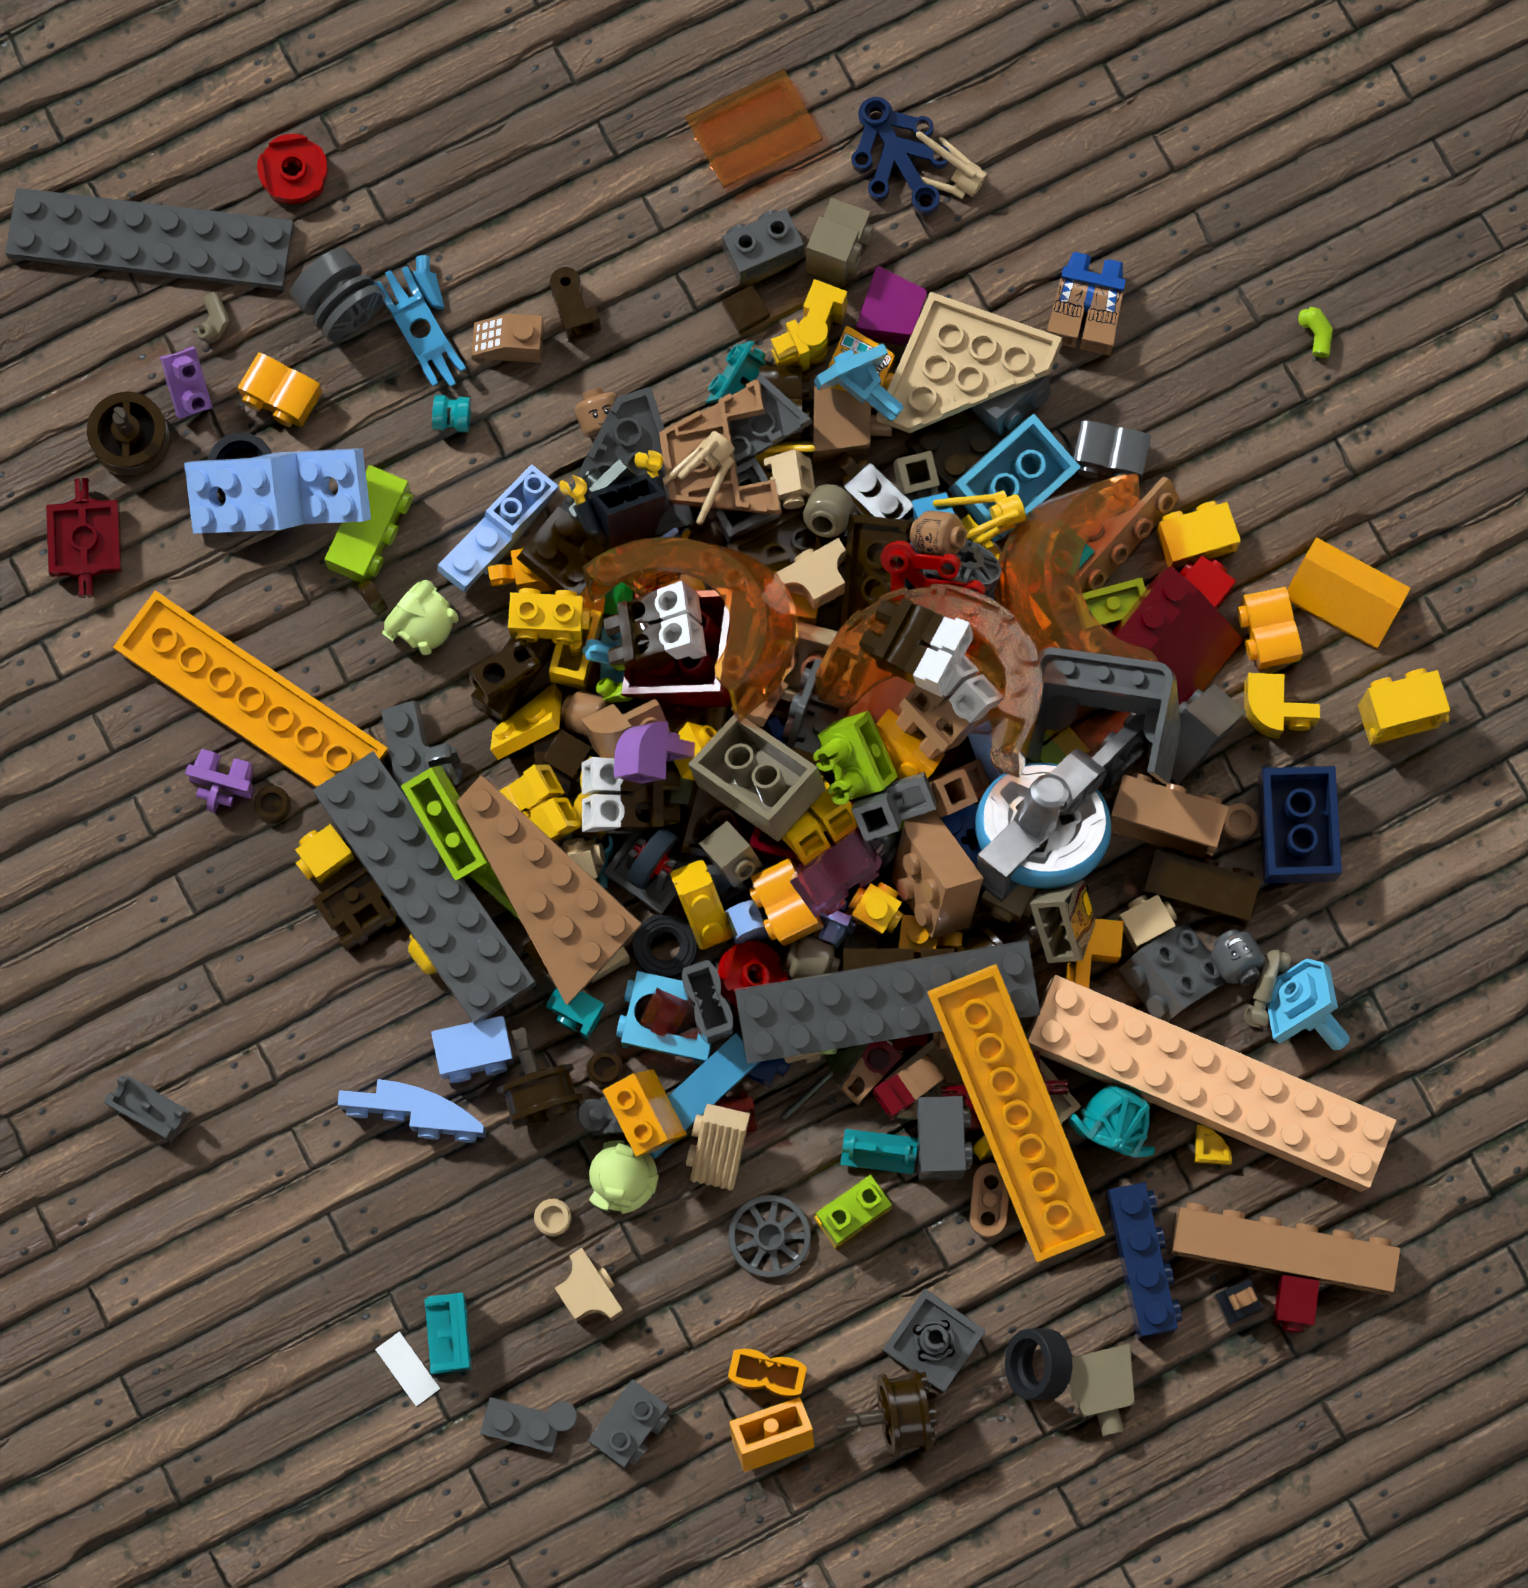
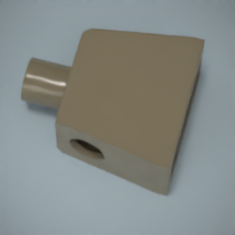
M1129 1344L1072 1357L1073 1369L1067 1388L1081 1419L1097 1415L1103 1437L1124 1432L1119 1410L1135 1405Z

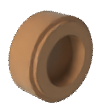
M1243 803L1229 806L1222 829L1224 834L1235 841H1243L1250 838L1258 826V816L1255 810Z

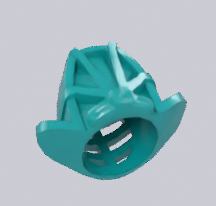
M1113 1084L1107 1085L1088 1102L1085 1108H1082L1081 1120L1074 1113L1069 1118L1071 1127L1078 1135L1111 1150L1132 1157H1148L1155 1153L1156 1147H1142L1148 1137L1150 1107L1143 1097L1128 1089L1117 1087Z

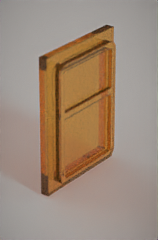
M784 68L685 116L695 140L698 141L710 163V168L715 172L723 189L822 141V136L809 115L805 103L802 102Z

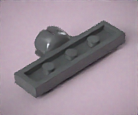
M413 700L381 710L395 782L404 795L405 793L401 788L402 784L429 768L439 765L443 767L453 786L460 783L463 777L462 768L456 770L453 768V765L461 762L456 749L445 743L434 747H429L427 744L419 702Z

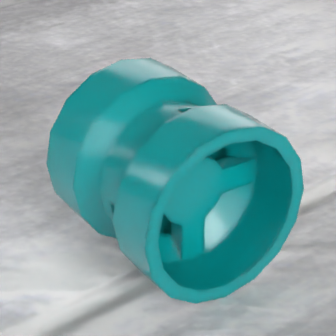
M435 395L432 410V429L444 431L449 427L455 428L457 432H469L471 397L460 396L454 400L449 399L446 395Z

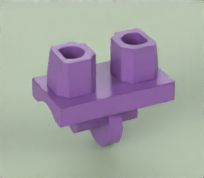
M191 346L178 353L160 357L175 413L179 419L213 408L195 347Z
M202 749L195 764H188L185 775L189 776L190 782L211 788L209 790L199 787L196 797L207 800V811L215 813L219 804L232 806L234 797L223 794V791L252 799L255 790L251 783L254 768L252 763L233 759L229 775L217 772L222 758L221 755Z

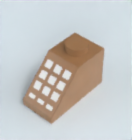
M507 313L475 322L471 358L542 363L545 330L543 317Z

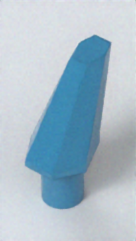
M426 255L417 256L416 271H413L411 275L430 307L443 310L445 307L436 273L430 272V257Z

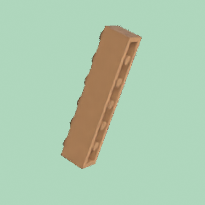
M1187 1203L1186 1208L1180 1207L1176 1211L1169 1255L1281 1276L1319 1280V1283L1383 1295H1390L1394 1292L1401 1248L1391 1246L1392 1241L1389 1239L1369 1237V1242L1355 1240L1354 1233L1341 1230H1333L1332 1235L1318 1233L1317 1226L1297 1223L1296 1228L1281 1226L1282 1220L1272 1217L1261 1216L1258 1222L1245 1219V1213L1234 1210H1223V1215L1208 1212V1206L1196 1203Z

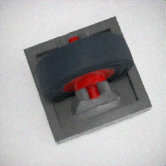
M664 827L654 832L634 831L606 867L603 875L656 913L664 914L678 896L670 873L698 860H704V856L681 853L676 848L679 838Z

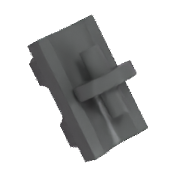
M606 1097L585 1100L577 1108V1122L583 1129L592 1131V1136L604 1137L623 1132Z

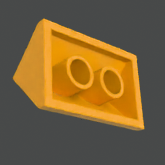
M1316 537L1292 579L1287 592L1291 604L1377 650L1411 588Z

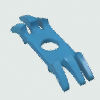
M407 266L402 268V272L413 295L410 298L406 295L391 270L385 272L399 304L394 305L380 281H377L374 285H377L385 293L384 304L410 345L432 387L438 385V381L427 362L432 360L440 375L452 387L456 383L443 359L442 353L446 352L449 360L459 372L465 370L466 367L455 353L431 313ZM417 320H425L431 326L430 333L424 338H416L410 332L411 325Z

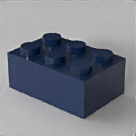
M1335 766L1262 768L1258 776L1264 884L1337 881L1342 874Z

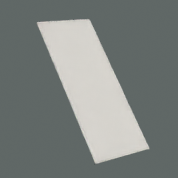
M400 1332L375 1349L415 1406L440 1389Z

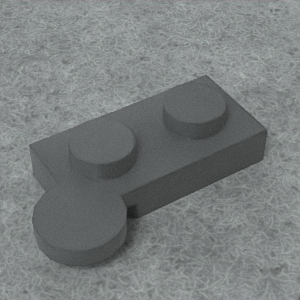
M490 1397L480 1434L553 1453L558 1431L570 1430L577 1421V1413L570 1403L564 1401L554 1403L548 1412Z

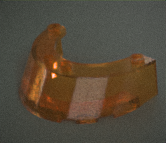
M1138 474L1112 477L1052 497L1028 512L1026 520L1018 523L1011 531L998 557L1002 572L994 590V598L999 621L1008 641H1012L1015 648L1024 658L1022 661L1031 670L1036 655L1049 647L1158 662L1157 657L1152 651L1118 639L1098 623L1087 607L1079 581L1081 555L1087 540L1094 530L1111 517L1130 511L1138 503L1140 498Z
M656 537L617 546L602 553L582 567L590 600L594 603H597L620 582H623L639 596L664 583L680 579L681 574L695 577L712 587L724 601L730 615L728 641L720 658L715 663L714 670L716 679L729 690L734 717L738 722L745 719L778 688L792 666L791 660L796 645H798L799 624L791 594L781 579L768 566L744 552L691 539Z
M930 584L931 587L908 590L907 587L879 596L877 602L868 606L863 611L858 610L845 622L834 637L815 674L819 700L840 708L854 706L875 686L896 677V675L889 671L886 672L877 668L875 659L862 652L859 646V642L867 629L882 635L884 634L887 626L877 622L875 618L876 610L883 599L900 604L901 600L906 598L913 601L914 604L924 606L952 620H955L957 617L969 622L973 639L965 652V656L979 669V672L974 677L983 674L1004 696L1003 700L987 713L992 730L991 762L998 770L1020 778L1026 763L1042 702L1043 677L1036 646L1030 635L1026 634L1010 611L979 592L953 585Z

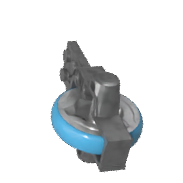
M1130 713L1124 721V727L1117 734L1114 731L1111 732L1104 739L1100 750L1093 757L1076 748L1059 764L1029 763L1020 765L1006 771L990 784L979 802L975 819L976 836L982 850L977 857V869L983 876L981 887L1002 903L1019 885L1037 889L1065 887L1080 881L1098 866L1107 851L1111 838V817L1103 795L1152 747L1153 744L1146 738L1143 730L1146 715Z

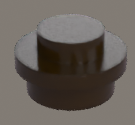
M600 1051L594 1054L588 1061V1077L598 1087L607 1088L620 1081L623 1076V1063L613 1052Z

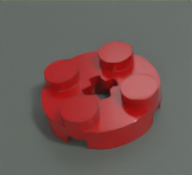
M294 133L278 136L268 143L269 147L265 149L263 155L261 152L258 158L257 172L263 189L270 195L273 201L285 204H300L322 194L324 184L328 178V164L326 156L318 144L316 145L308 140V137ZM290 162H295L297 167H302V170L295 176H290V174L283 172V170L289 168Z
M756 940L736 944L726 951L721 957L718 966L721 996L729 999L732 1004L738 1007L735 989L788 980L787 971L782 972L781 966L778 963L781 958L777 952L765 943ZM753 970L755 978L759 983H753L748 977V972Z

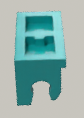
M456 1293L427 1297L424 1301L430 1374L472 1370L465 1294Z

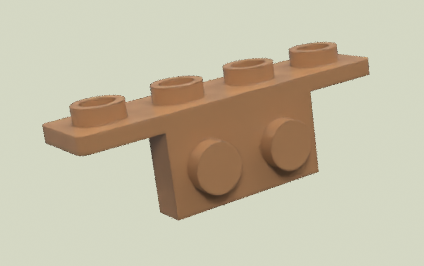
M1163 476L1141 501L1115 487L1074 532L1075 535L1095 551L1072 577L1080 594L1100 589L1119 565L1126 561L1137 545L1150 534L1151 530L1164 515L1172 510L1175 503L1179 500V496L1170 479Z

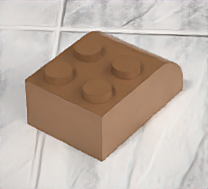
M935 810L905 819L891 873L892 881L899 893V897L906 901L915 914L918 924L926 929L932 939L969 928L983 882V876Z

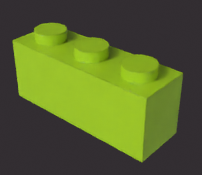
M371 465L366 470L371 520L342 522L324 559L328 569L360 583L370 579L371 576L376 577L384 560L381 554L385 545L390 546L393 543L398 532V526L395 524L401 513H407L413 499V494H410L411 489L407 480Z
M441 765L431 767L401 785L455 881L470 875L489 863L457 804L460 797Z

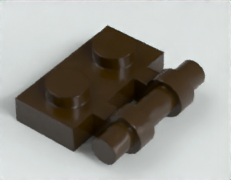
M361 866L312 899L332 931H335L344 924L350 930V933L339 939L346 952L357 944L362 946L370 941L368 937L384 926L389 928L397 923L396 918H398V915L391 905L389 907L386 906L382 900L385 896L364 866ZM373 905L378 914L362 925H359L355 917Z

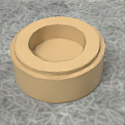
M547 1199L536 1208L534 1222L542 1234L549 1237H557L564 1234L570 1227L571 1212L568 1206L561 1200Z

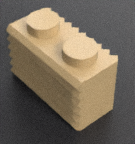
M707 1104L703 1116L696 1114L692 1136L698 1137L697 1145H690L686 1166L692 1167L690 1178L692 1182L698 1181L700 1184L705 1183L707 1186H719L721 1189L727 1188L729 1191L734 1189L750 1113Z

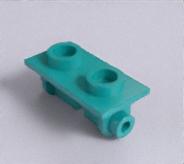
M751 340L740 345L736 344L730 350L725 359L728 365L724 372L717 374L708 387L710 395L705 403L718 402L720 398L729 393L733 395L746 388V386L739 382L741 378L748 383L757 378L759 366L766 364L764 361L766 354L757 348L751 351L755 343Z
M845 1129L840 1165L914 1174L918 1138Z

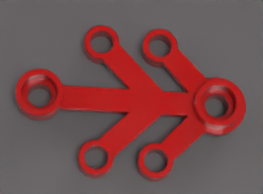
M895 541L886 545L881 554V564L891 574V590L888 601L900 604L901 600L906 598L904 594L907 578L916 588L915 604L928 609L932 605L942 616L955 620L957 617L969 622L973 636L978 641L972 640L967 650L976 651L981 649L989 636L987 625L976 618L966 619L944 595L962 597L967 604L978 605L982 602L985 595V586L977 580L960 582L927 578L920 570H937L942 578L953 579L958 575L961 568L960 559L953 554H946L944 556L918 554L912 545L905 541ZM893 557L901 558L904 564L894 561ZM950 563L955 569L947 570L943 564ZM968 590H977L979 596H972L971 594H969Z

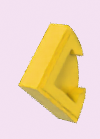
M1197 1124L1194 1163L1231 1165V1151L1223 1138L1212 1128Z

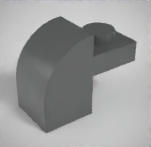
M922 772L893 781L882 791L856 798L852 806V812L866 842L899 831L902 820L936 810L938 804L926 773Z

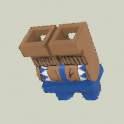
M1073 252L1067 267H1063L1046 332L1062 337V345L1075 348L1083 313H1088L1080 349L1111 356L1126 279H1122L1123 263L1111 259L1105 260L1102 274L1088 271L1091 256Z

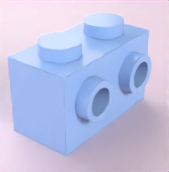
M504 1016L482 1020L475 1026L473 1023H467L431 1031L440 1076L442 1079L449 1078L450 1083L469 1080L472 1078L471 1073L485 1071L486 1075L503 1073L507 1071V1065L514 1064Z

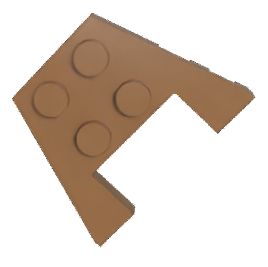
M758 379L747 383V387L733 395L729 393L718 400L719 403L703 412L697 411L659 432L666 475L697 449L712 431L721 434L733 445L730 421L766 414L761 384ZM733 451L730 454V457L735 461V455ZM736 461L727 471L711 508L772 515L782 514L776 480L740 486ZM701 462L684 479H679L677 476L670 481L667 487L671 503L702 507L720 466L717 465L715 469H711Z

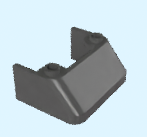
M1054 647L1045 648L1036 655L1018 733L1016 753L1031 763H1039L1046 729L1063 731L1071 727L1076 720L1079 705L1146 715L1143 726L1144 734L1153 744L1147 772L1160 782L1170 784L1181 723L1177 680L1174 672L1168 666L1160 662Z

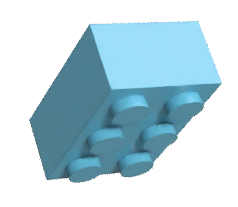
M1032 414L949 487L948 490L954 497L988 495L1003 490L1007 497L1017 494L1022 501L1027 517L1081 467L1036 415ZM995 503L962 506L981 525L992 520L989 508L994 506ZM1012 529L1000 533L999 535L993 537L992 540L996 542L1002 539Z

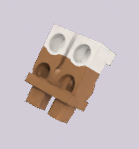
M965 654L960 664H955L956 671L942 697L915 685L909 692L908 697H905L898 705L902 712L896 724L909 735L915 733L919 728L927 737L919 746L928 759L936 758L945 751L959 746L990 709L995 708L1005 698L983 674L974 677L979 672V669Z

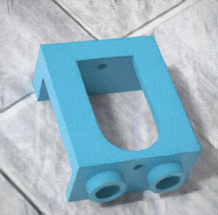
M637 971L635 981L628 980L624 1001L630 1002L627 1016L620 1015L616 1032L617 1037H622V1048L628 1049L629 1045L693 1059V1063L702 1065L710 1057L713 1043L707 1044L699 1033L696 1040L654 1031L642 1027L635 1018L638 1001L647 995H660L688 1001L684 993L683 981Z

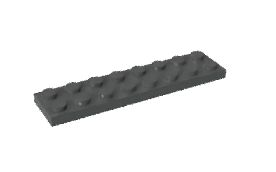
M16 188L5 254L10 259L284 291L294 223L293 220Z
M374 751L313 789L314 796L474 1026L536 986L535 980L464 879L461 878L455 881L414 808Z
M1026 940L735 989L747 1064L943 1031L927 991L994 964L998 966L1018 1018L1040 1015L1029 942Z

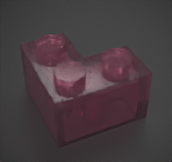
M859 827L855 828L835 843L833 841L830 843L831 847L805 866L803 863L797 866L790 883L814 917L823 912L827 916L833 914L845 905L844 900L849 896L848 891L850 888L858 883L861 887H864L879 876L877 870H879L882 864V859L870 842L864 841Z

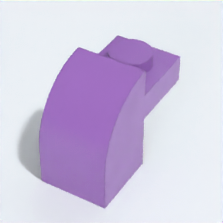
M667 721L631 727L621 735L617 742L614 758V778L640 784L665 780L666 761L694 757L695 743L680 739V734L668 732Z

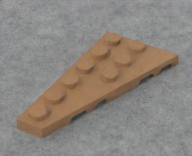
M480 775L458 799L457 804L566 1005H569L643 924L488 779Z

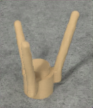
M917 132L916 137L957 168L951 178L956 183L955 186L921 177L924 184H929L938 190L952 193L960 199H963L965 194L974 197L982 186L987 173L981 170V167L972 163L943 137H940L938 142L947 147L950 152L922 132Z
M712 431L697 449L663 478L664 486H666L677 476L679 479H684L701 462L711 469H715L717 465L720 466L697 518L698 525L703 524L727 471L735 462L730 457V454L735 450L734 446L716 431Z

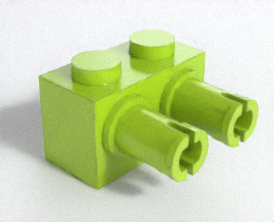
M870 711L834 721L818 734L821 748L814 753L813 758L814 761L821 759L816 764L820 770L830 771L833 769L836 781L828 788L829 795L836 792L831 797L834 803L843 805L849 800L882 791L898 777Z

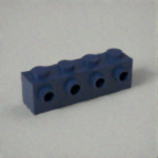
M1146 1182L1109 1189L1106 1193V1199L1137 1340L1172 1333L1178 1329L1177 1322L1182 1321V1314L1178 1299H1171L1169 1285H1174V1279L1170 1263H1163L1161 1249L1166 1248L1162 1227H1155L1152 1213L1158 1212L1154 1191H1147Z

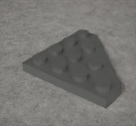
M651 386L615 399L577 474L578 477L582 478L587 471L593 468L598 469L603 475L619 459L639 476L647 473V471L640 470L635 465V455L638 452L646 453L648 458L649 450L656 451L662 455L659 432L665 429ZM664 462L662 468L658 471V475L663 478L666 476ZM575 481L570 488L571 491L575 488ZM667 485L665 486L668 509L659 521L655 535L668 532L673 528H680L695 523L690 506L671 503ZM566 496L561 508L578 521L568 510L575 501L573 498Z

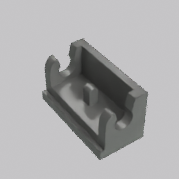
M121 1075L117 1079L119 1084L114 1093H108L103 1102L114 1111L172 1143L191 1111L128 1075L126 1077Z

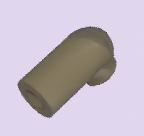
M212 292L203 297L209 317L202 323L203 326L198 325L196 331L200 340L210 344L221 338L229 324L228 314L218 292Z

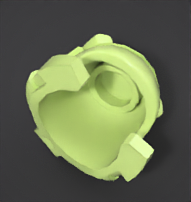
M418 581L398 602L383 622L385 625L382 634L392 642L400 636L412 648L418 647L422 655H429L432 652L431 649L442 645L449 637L452 623H457L459 620L458 614L450 608L448 601L436 592L437 588L434 587L431 581Z
M622 1140L603 1143V1150L595 1156L589 1170L590 1183L594 1189L589 1201L601 1210L607 1212L608 1210H614L622 1214L635 1211L643 1206L655 1194L659 1178L652 1156L648 1153L636 1157L631 1146L625 1144V1141Z

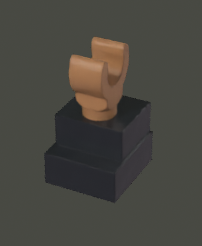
M1250 1279L1214 1295L1227 1326L1263 1310V1306Z

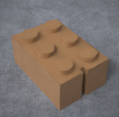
M1131 773L1130 776L1123 774L1110 812L1112 833L1161 848H1174L1182 851L1184 855L1197 859L1199 857L1212 858L1218 846L1229 806L1221 804L1222 800L1212 795L1202 794L1201 797L1187 794V789L1176 784H1166L1164 787L1151 783L1152 779L1143 774Z

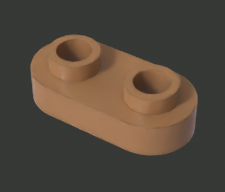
M986 1163L975 1172L969 1223L972 1230L981 1237L991 1238L1000 1234L1007 1222L1009 1193L997 1163ZM989 1176L996 1178L998 1186L995 1189H988L984 1184L985 1178ZM984 1213L992 1214L995 1220L994 1224L985 1226L981 1222V1216Z

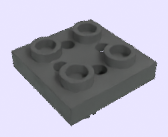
M924 1288L882 1351L909 1370L917 1369L919 1373L926 1372L928 1383L944 1393L986 1330ZM941 1321H947V1322L949 1323L950 1327H949L948 1330H945V1329L943 1328V1327H947L948 1324H947L946 1322H941ZM917 1325H920V1327L916 1328V1332L924 1329L920 1336L915 1335L913 1332V1328ZM947 1347H952V1348L954 1349V1355H953V1356L947 1357L948 1354H951V1353H952V1351H953L952 1349H948V1350L944 1353V1351L947 1349ZM921 1351H924L928 1354H921L920 1356L922 1359H927V1361L925 1362L920 1361L918 1358V1354Z

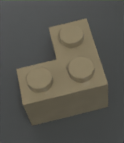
M831 198L824 216L818 217L807 244L806 272L844 286L849 275L855 277L862 259L860 256L862 244L868 245L874 226L870 225V211Z

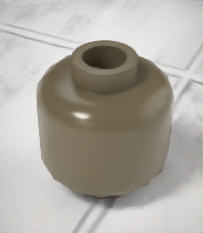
M829 484L818 486L811 492L803 511V520L807 528L816 535L827 538L839 536L845 531L849 522V515L853 513V500L850 494L841 487Z
M807 935L791 943L784 967L789 969L791 979L837 972L840 958L834 957L835 946L833 944Z

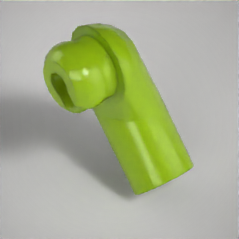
M1310 307L1309 309L1301 310L1298 315L1299 324L1304 328L1310 327L1315 334L1312 355L1318 358H1328L1330 356L1333 334L1332 325L1321 309Z
M605 677L596 685V691L607 703L629 702L633 699L621 695L623 682L614 683L612 679Z

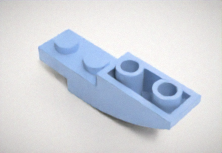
M531 464L486 510L485 517L438 564L437 571L465 593L483 573L486 575L489 573V566L496 565L506 555L545 508L559 486Z
M378 1079L376 1094L339 1090L338 1106L341 1110H346V1116L368 1118V1113L383 1114L382 1119L401 1122L405 1121V1116H410L409 1126L411 1130L418 1132L417 1137L425 1139H439L440 1134L455 1135V1141L475 1143L477 1137H486L484 1125L470 1113L455 1103L416 1086Z

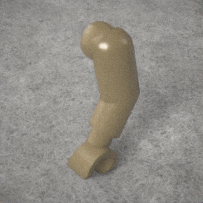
M1271 950L1265 955V964L1261 969V976L1253 995V999H1255L1254 1006L1249 1005L1244 1015V1020L1249 1026L1257 1028L1268 1026L1269 1018L1265 1009L1267 1003L1271 1002L1278 971L1284 973L1290 967L1291 956L1288 953Z

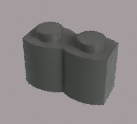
M1081 421L1073 457L1081 467L1078 470V474L1087 478H1098L1099 475H1107L1113 477L1115 483L1127 486L1133 485L1134 482H1141L1151 435L1137 430L1116 428L1099 422Z
M709 960L683 968L682 981L684 993L688 1002L694 1008L695 1023L701 1038L707 1044H711L733 1036L732 1012L727 1001L721 996L720 977L714 965Z

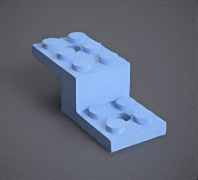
M363 448L278 452L253 458L184 463L193 534L272 531L302 524L363 522L371 520ZM331 477L334 478L338 484V492L336 495H334L329 488V480ZM219 487L226 495L224 505L220 503L217 497Z

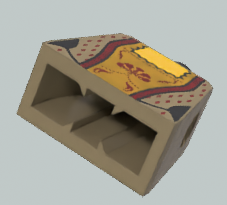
M1082 879L1065 887L1041 889L1030 903L1048 963L1082 961L1095 926V916L1088 896L1089 887Z

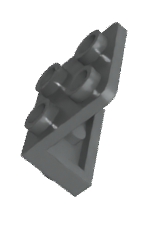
M815 659L812 669L805 667L798 688L804 691L799 690L794 695L788 715L794 718L788 717L782 735L783 738L788 739L787 747L814 764L821 761V759L814 761L813 758L814 753L821 748L818 734L832 722L843 719L848 705L814 694L823 662L819 659Z
M1185 923L1141 948L1118 969L1146 1006L1149 1013L1168 1023L1191 1004L1225 983L1211 958V954L1192 928Z

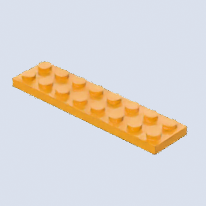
M156 590L113 646L117 653L314 787H318L372 751L375 752L380 761L389 752L388 748Z
M997 964L927 991L1036 1262L1105 1236Z

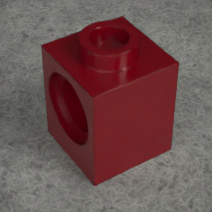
M1285 1275L1278 1278L1273 1323L1282 1324L1281 1330L1292 1333H1304V1328L1314 1326L1320 1281Z

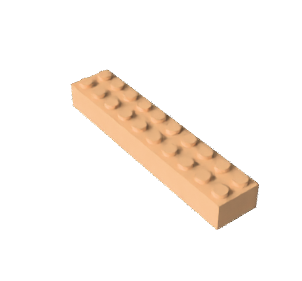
M1055 975L1050 980L1039 1006L1040 1015L1035 1016L1027 1035L1031 1051H1039V1054L1045 1058L1108 1085L1113 1084L1117 1087L1128 1089L1148 1102L1354 1190L1363 1192L1371 1187L1396 1123L1395 1119L1058 975Z

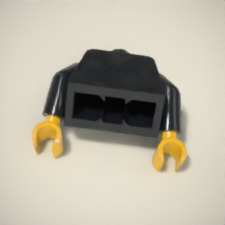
M649 450V458L646 453L638 452L635 455V465L640 470L647 471V473L590 492L589 499L587 500L584 497L587 491V483L582 478L572 475L576 484L572 491L567 482L561 480L559 483L560 491L574 499L576 505L573 508L583 530L595 544L602 545L615 559L626 560L631 557L633 547L650 542L655 537L659 521L668 509L663 477L658 475L664 459L656 451Z

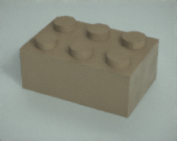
M738 712L725 723L688 764L699 787L777 842L826 790L817 766Z

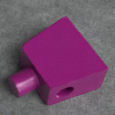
M876 266L856 325V331L875 342L907 346L926 303L927 291L882 267Z

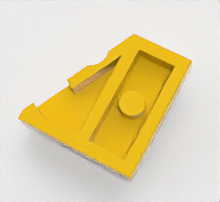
M555 683L543 690L492 731L490 750L497 760L559 729L562 692Z

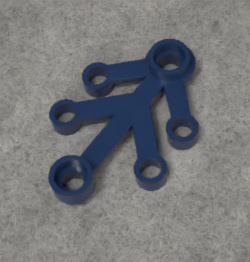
M872 97L865 100L858 112L859 121L864 130L858 149L851 157L854 170L864 173L871 169L873 161L870 152L877 133L885 144L875 177L868 185L870 198L880 202L888 197V180L895 161L912 191V206L914 210L921 215L933 214L940 205L939 192L934 186L924 184L908 155L928 160L937 169L947 167L950 162L946 159L936 161L933 158L936 154L934 150L926 144L897 137L891 127L911 130L916 137V133L919 132L917 130L918 125L927 124L930 128L923 134L930 138L934 132L932 120L926 116L917 118L894 112L890 103L881 97ZM874 111H879L882 113V117L878 120H873L870 118V114ZM940 145V146H942L944 149H946L948 152H950L947 147H945V146H943V145ZM864 156L868 158V162L865 165H859L855 162L856 159ZM876 185H881L885 188V191L882 194H875L872 189ZM923 198L932 200V204L928 207L921 206L919 202Z

